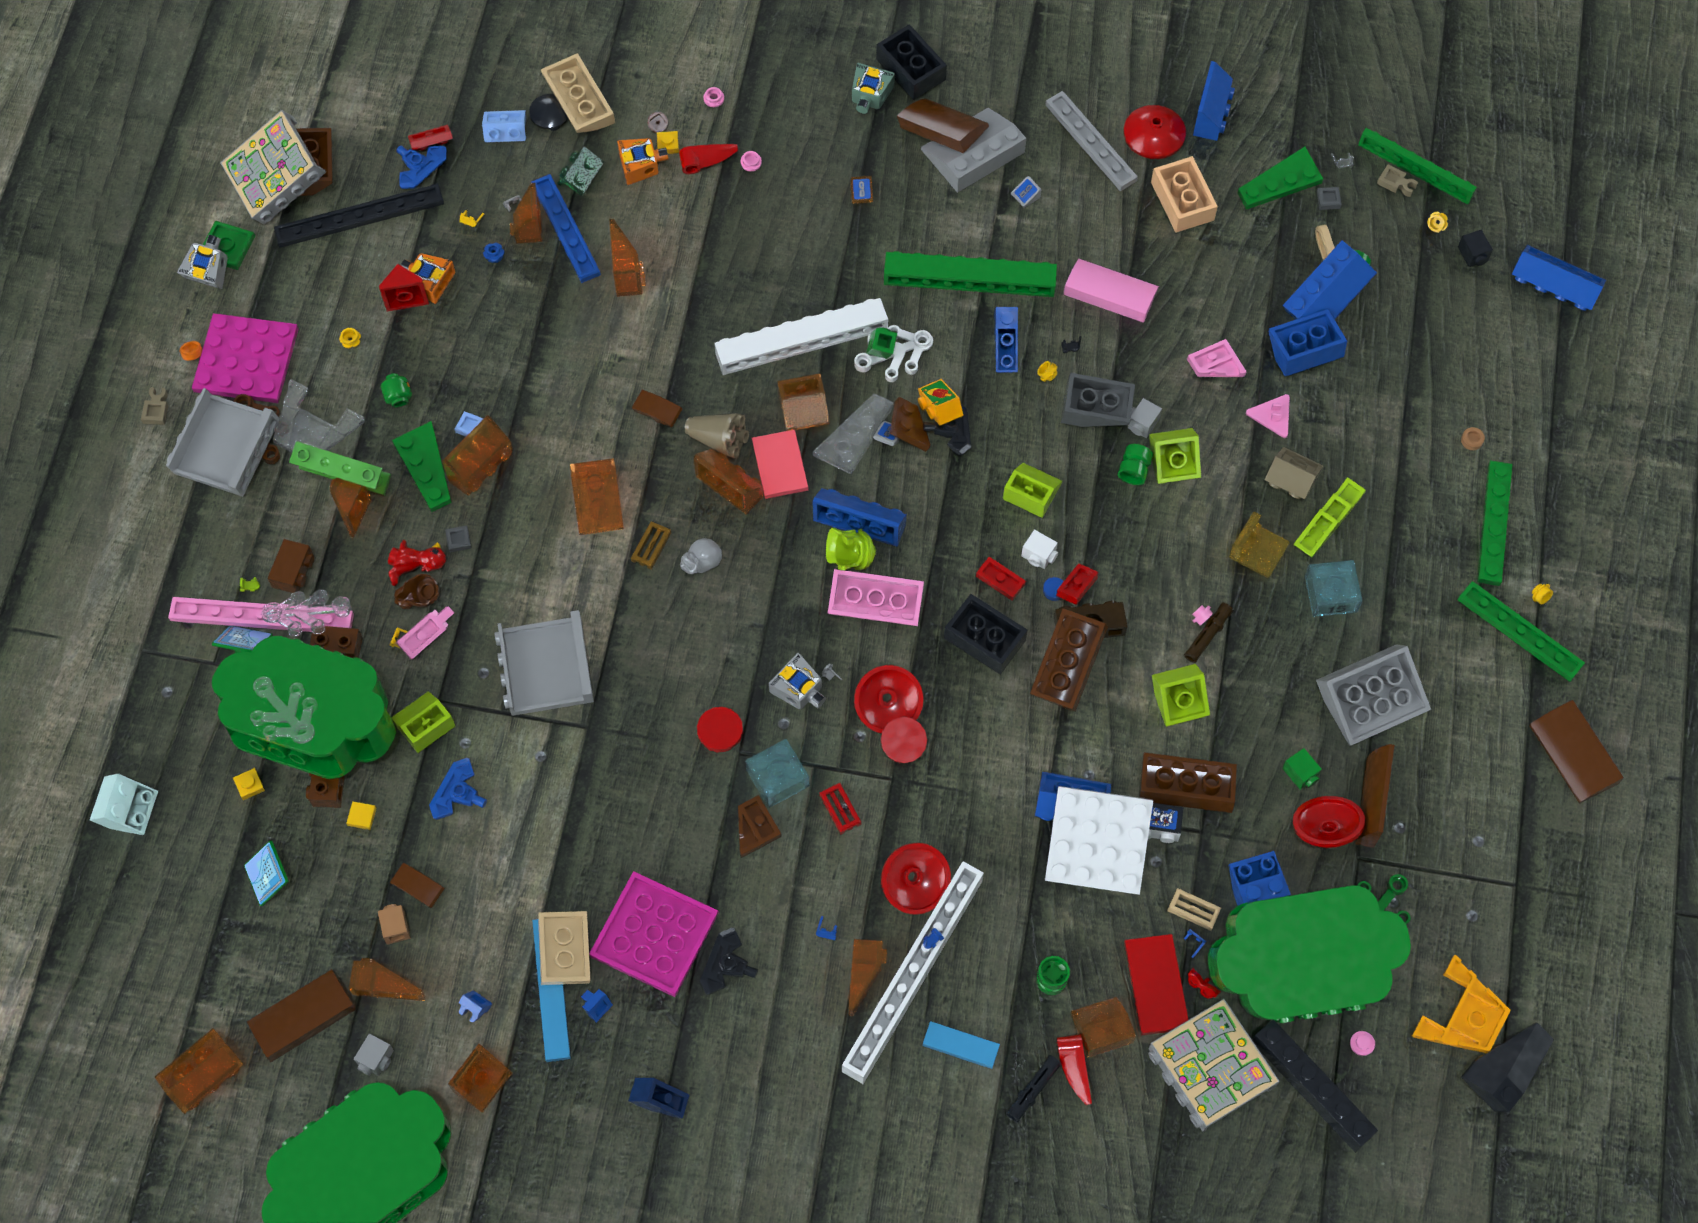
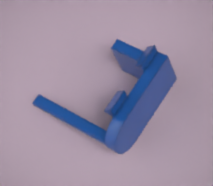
M821 916L816 935L836 940L837 925L834 926L832 932L826 931L825 928L820 930L824 917Z
M936 928L931 930L932 934L929 937L926 935L923 938L924 948H934L939 940L942 941L944 939Z
M1189 929V931L1187 932L1188 934L1184 938L1185 940H1187V938L1193 934L1197 937V941H1202L1201 945L1191 956L1192 958H1194L1198 951L1206 943V941L1203 938H1201L1198 934H1196L1194 931Z

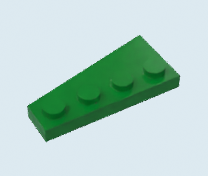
M1303 147L1240 187L1237 194L1247 210L1322 184L1323 177L1306 147Z

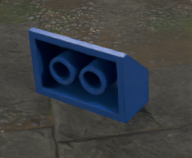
M1213 61L1210 64L1193 136L1217 141L1219 133H1224L1226 121H1223V117H1228L1231 105L1227 104V101L1232 100L1235 88L1231 87L1233 79Z
M1328 309L1269 328L1268 330L1275 360L1284 376L1342 358L1345 355L1347 340Z
M1042 772L1035 816L1046 821L1054 820L1058 786L1111 794V784Z

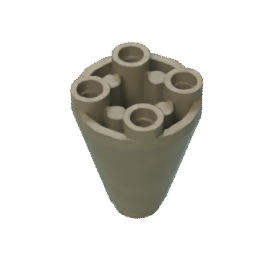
M745 415L694 416L693 418L689 417L685 423L686 434L731 458L739 456L743 443H747L749 438V431L746 430Z

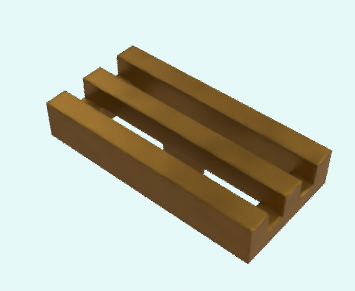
M651 521L635 549L631 561L634 563L639 562V565H646L647 568L652 570L671 535V529ZM654 529H657L643 557H639ZM664 532L651 558L647 560L661 533Z

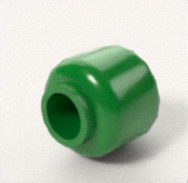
M397 373L386 376V380L380 385L386 404L392 405L394 408L408 404L409 399L412 397L408 379L404 376H399Z

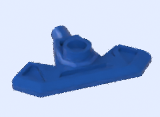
M402 145L399 146L396 152L402 156L403 162L410 169L409 171L400 172V188L409 189L418 186L447 160L446 147L430 146L428 147L427 155L424 156L415 150H407Z
M469 758L453 762L429 804L433 819L437 820L452 815V802L467 806L475 804L482 808L485 807L487 799L478 796V792L464 782L475 776Z

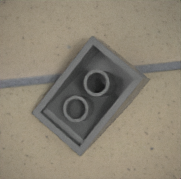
M1070 373L1066 384L1061 423L1080 427L1129 425L1135 384Z

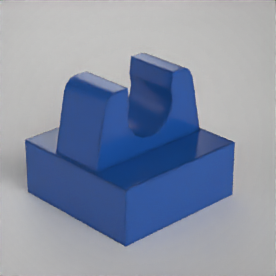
M600 989L595 994L587 990L581 996L586 1001L582 1006L583 1009L596 1023L613 1005L607 995Z
M473 990L461 997L459 1001L461 1004L459 1014L464 1015L469 1010L472 1012L470 1022H475L484 1013L489 1011L492 1003Z

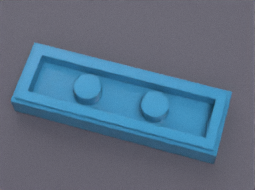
M931 1021L923 1041L924 1047L990 1069L993 1068L1000 1046L998 1043Z

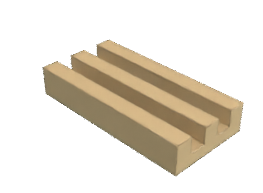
M1177 888L1167 911L1212 931L1221 907ZM1181 897L1214 912V914H1209L1193 905L1178 900V898ZM1175 905H1177V906H1179V907H1181V908H1183V909H1186V910H1188V911H1190V912H1192V913H1195V914H1197V915H1199V916H1201V917H1203V918H1206V919L1210 920V922L1207 921V920H1204V919H1202V918H1200V917H1198V916H1195V915H1193V914H1191V913H1189V912H1187V911H1184V910H1182V909H1180V908H1178V907H1175Z

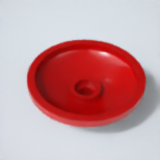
M1147 105L1136 109L1128 116L1123 133L1127 145L1136 154L1149 159H1163L1174 155L1183 146L1186 137V127L1182 118L1173 110L1160 105Z
M881 665L871 669L860 679L854 693V706L858 717L868 728L882 733L885 726L895 718L908 717L914 720L918 719L923 707V691L916 677L908 670L896 665ZM884 694H890L891 698L889 701H883Z
M1322 796L1308 800L1298 807L1293 816V828L1298 837L1308 844L1321 848H1336L1347 845L1357 839L1365 827V816L1362 809L1353 801L1337 796Z
M908 843L897 848L887 858L881 873V885L886 899L896 909L908 914H923L933 910L951 882L950 867L946 858L939 850L924 843ZM914 872V878L909 880L908 875Z

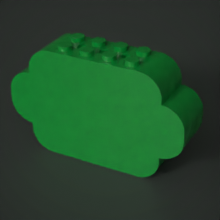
M271 636L260 641L251 653L237 652L225 658L212 677V688L221 700L218 707V717L227 729L233 744L244 752L323 778L335 779L349 773L357 761L371 762L382 757L395 738V725L387 710L388 697L375 669L360 658H350L338 651L331 652L319 645L305 644L296 638L289 639L283 636Z
M1346 886L1248 902L1236 906L1230 912L1226 921L1227 936L1216 940L1209 950L1208 967L1213 983L1224 992L1238 994L1242 1008L1249 1015L1255 1018L1271 1019L1276 1022L1286 1023L1295 1021L1294 1016H1298V1019H1310L1318 1017V1012H1322V1015H1333L1342 1013V1008H1345L1346 1011L1366 1009L1365 1004L1382 1000L1389 993L1392 986L1391 969L1398 968L1407 960L1410 954L1411 943L1407 925L1400 916L1390 911H1380L1376 897L1368 889L1361 886Z
M371 1083L358 1091H351L345 1096V1101L338 1106L333 1105L328 1108L322 1118L308 1123L304 1126L303 1132L296 1137L292 1136L282 1143V1147L271 1156L267 1164L266 1176L273 1190L263 1202V1222L398 1223L436 1194L447 1180L448 1165L441 1153L446 1149L451 1139V1126L448 1119L435 1100L429 1094L422 1091H408L399 1096L391 1086L384 1083Z

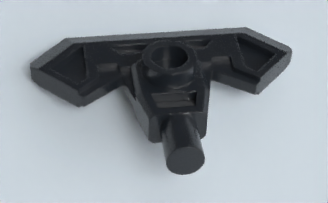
M961 405L963 416L943 425H939L935 420L934 422L923 423L924 431H934L936 435L951 438L947 445L958 455H963L971 448L967 408Z
M729 928L720 932L717 936L700 979L707 995L726 987L723 975L741 978L744 975L752 978L757 976L758 969L748 966L747 961L732 953L742 946L735 928Z

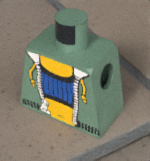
M857 63L852 87V101L857 103L856 110L866 114L869 107L880 109L894 88L895 73Z

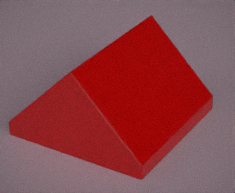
M399 264L395 266L379 285L387 312L429 304L422 278Z

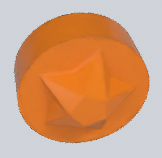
M190 341L183 344L179 351L184 360L191 361L199 358L203 349L199 342Z

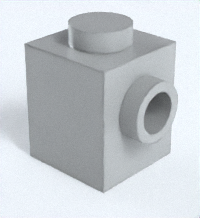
M1143 398L1137 408H1132L1128 428L1135 435L1143 436L1147 439L1160 419L1162 408Z
M368 1034L354 1057V1061L359 1065L357 1069L369 1076L371 1073L379 1076L381 1071H385L390 1065V1056L394 1050L390 1044Z

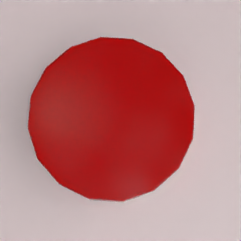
M713 707L705 711L699 718L697 724L698 738L704 747L710 751L727 752L741 741L743 735L742 721L739 715L732 709Z
M900 717L895 718L885 726L880 742L882 750L887 757L894 762L905 764L915 761L923 754L926 749L927 736L919 722L913 718Z

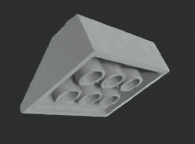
M990 108L973 116L987 122L989 127L964 153L934 141H930L921 147L923 153L957 193L1025 153L1026 137L1012 122Z
M1391 646L1316 680L1327 708L1350 746L1431 710L1408 646Z

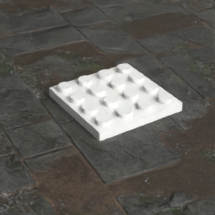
M1058 786L1045 881L1140 895L1153 800Z

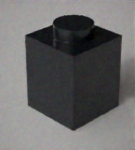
M1482 229L1463 235L1458 245V249L1468 267L1484 265L1488 262L1493 251Z

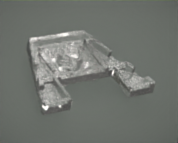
M290 379L273 441L274 444L290 452H293L296 441L328 451L365 422V417L348 408L335 426L298 407L309 392L308 387Z

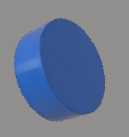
M1057 577L1047 579L1043 587L1044 596L1051 601L1062 599L1056 595L1057 589L1064 581Z

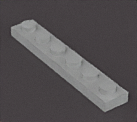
M1063 91L1046 100L1045 106L1119 191L1137 182L1138 176Z

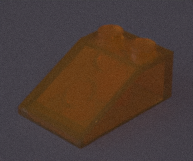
M609 219L613 275L617 297L642 295V286H646L644 264L639 262L637 251L616 221Z
M614 458L570 464L579 535L624 529Z

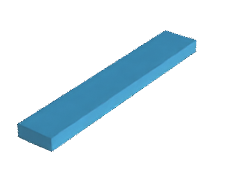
M538 919L532 920L546 1062L571 1059L564 985H541Z

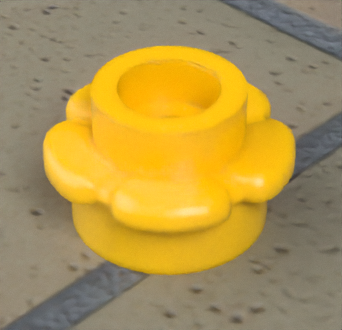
M1438 211L1433 212L1431 217L1428 218V227L1433 232L1444 231L1448 227L1447 216Z
M346 328L341 332L339 340L345 348L356 347L360 344L359 339L361 335L354 328Z
M1049 361L1041 364L1037 371L1041 381H1051L1056 377V364Z
M1538 584L1532 591V599L1541 605L1545 604L1552 597L1553 590L1550 589L1549 584Z

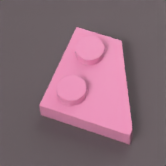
M1226 339L1192 353L1187 358L1197 377H1244L1246 375L1245 368Z

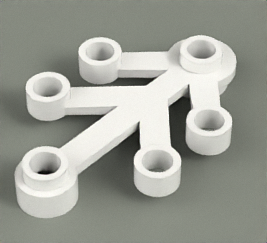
M896 325L888 327L891 331L897 332L896 340L902 338L909 341L903 344L895 342L894 352L888 358H893V361L885 371V379L888 382H895L898 379V369L905 353L913 349L911 359L905 363V371L910 375L918 371V361L922 352L929 350L933 345V337L929 332L920 330L914 334L902 330ZM860 353L854 359V366L857 371L864 373L869 371L872 365L887 359ZM913 365L915 368L909 369L908 366ZM894 373L895 376L891 377L888 374Z

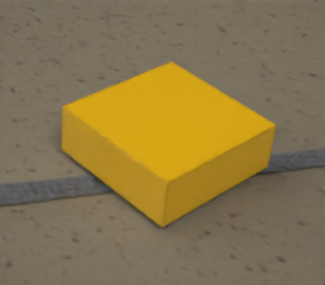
M352 801L346 822L347 826L371 830L376 806Z

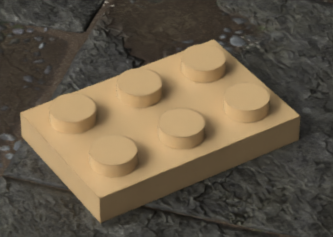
M587 911L539 912L541 985L589 984L590 963Z

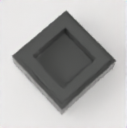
M1339 187L1317 189L1320 210L1341 209L1342 203Z
M467 525L445 530L450 553L472 548Z

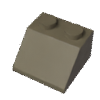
M1283 447L1275 456L1265 480L1273 488H1282L1289 491V495L1294 498L1305 499L1324 466Z

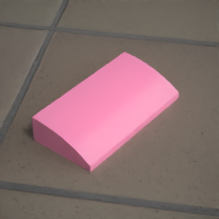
M1078 259L1065 284L1064 295L1144 323L1159 286Z
M834 569L828 614L918 626L924 581Z

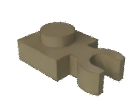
M1388 164L1379 177L1377 184L1394 193L1400 189L1405 196L1411 197L1413 190L1408 187L1416 189L1418 182L1414 179H1405L1407 173Z
M151 387L149 390L151 401H144L141 421L143 424L165 425L168 404L165 400L168 397V393L165 388H162L161 394L156 395L155 388Z

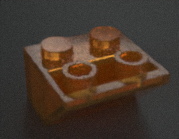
M820 373L777 381L778 397L786 431L829 424L825 391Z

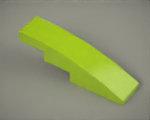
M1347 477L1338 491L1318 511L1296 540L1294 546L1312 558L1355 507L1366 490Z

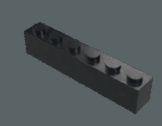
M1275 1020L1269 1022L1255 1035L1252 1041L1258 1050L1355 1153L1378 1132V1129Z

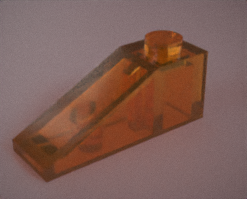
M854 939L849 1016L855 1015L881 972V963L886 964L887 949H882L883 941Z
M362 958L361 961L353 960L349 990L353 995L425 1001V995L421 989L382 966L374 959Z

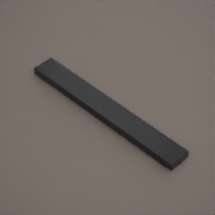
M434 184L274 226L278 245L281 248L444 205L439 184Z

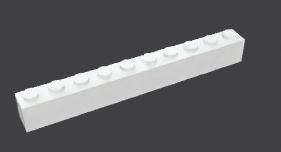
M965 862L961 863L843 1062L842 1072L864 1084L981 885L983 872ZM936 928L944 939L942 941L939 940L934 948H924L923 938L926 935L929 937L932 934L931 930Z

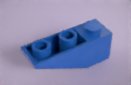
M995 307L996 372H1018V307Z

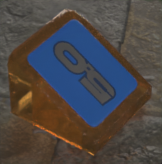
M871 176L851 177L852 203L873 202Z

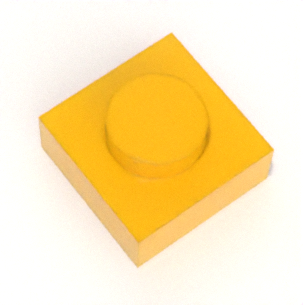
M678 131L657 132L658 149L666 147L668 154L679 153Z
M255 768L233 777L243 800L265 791Z

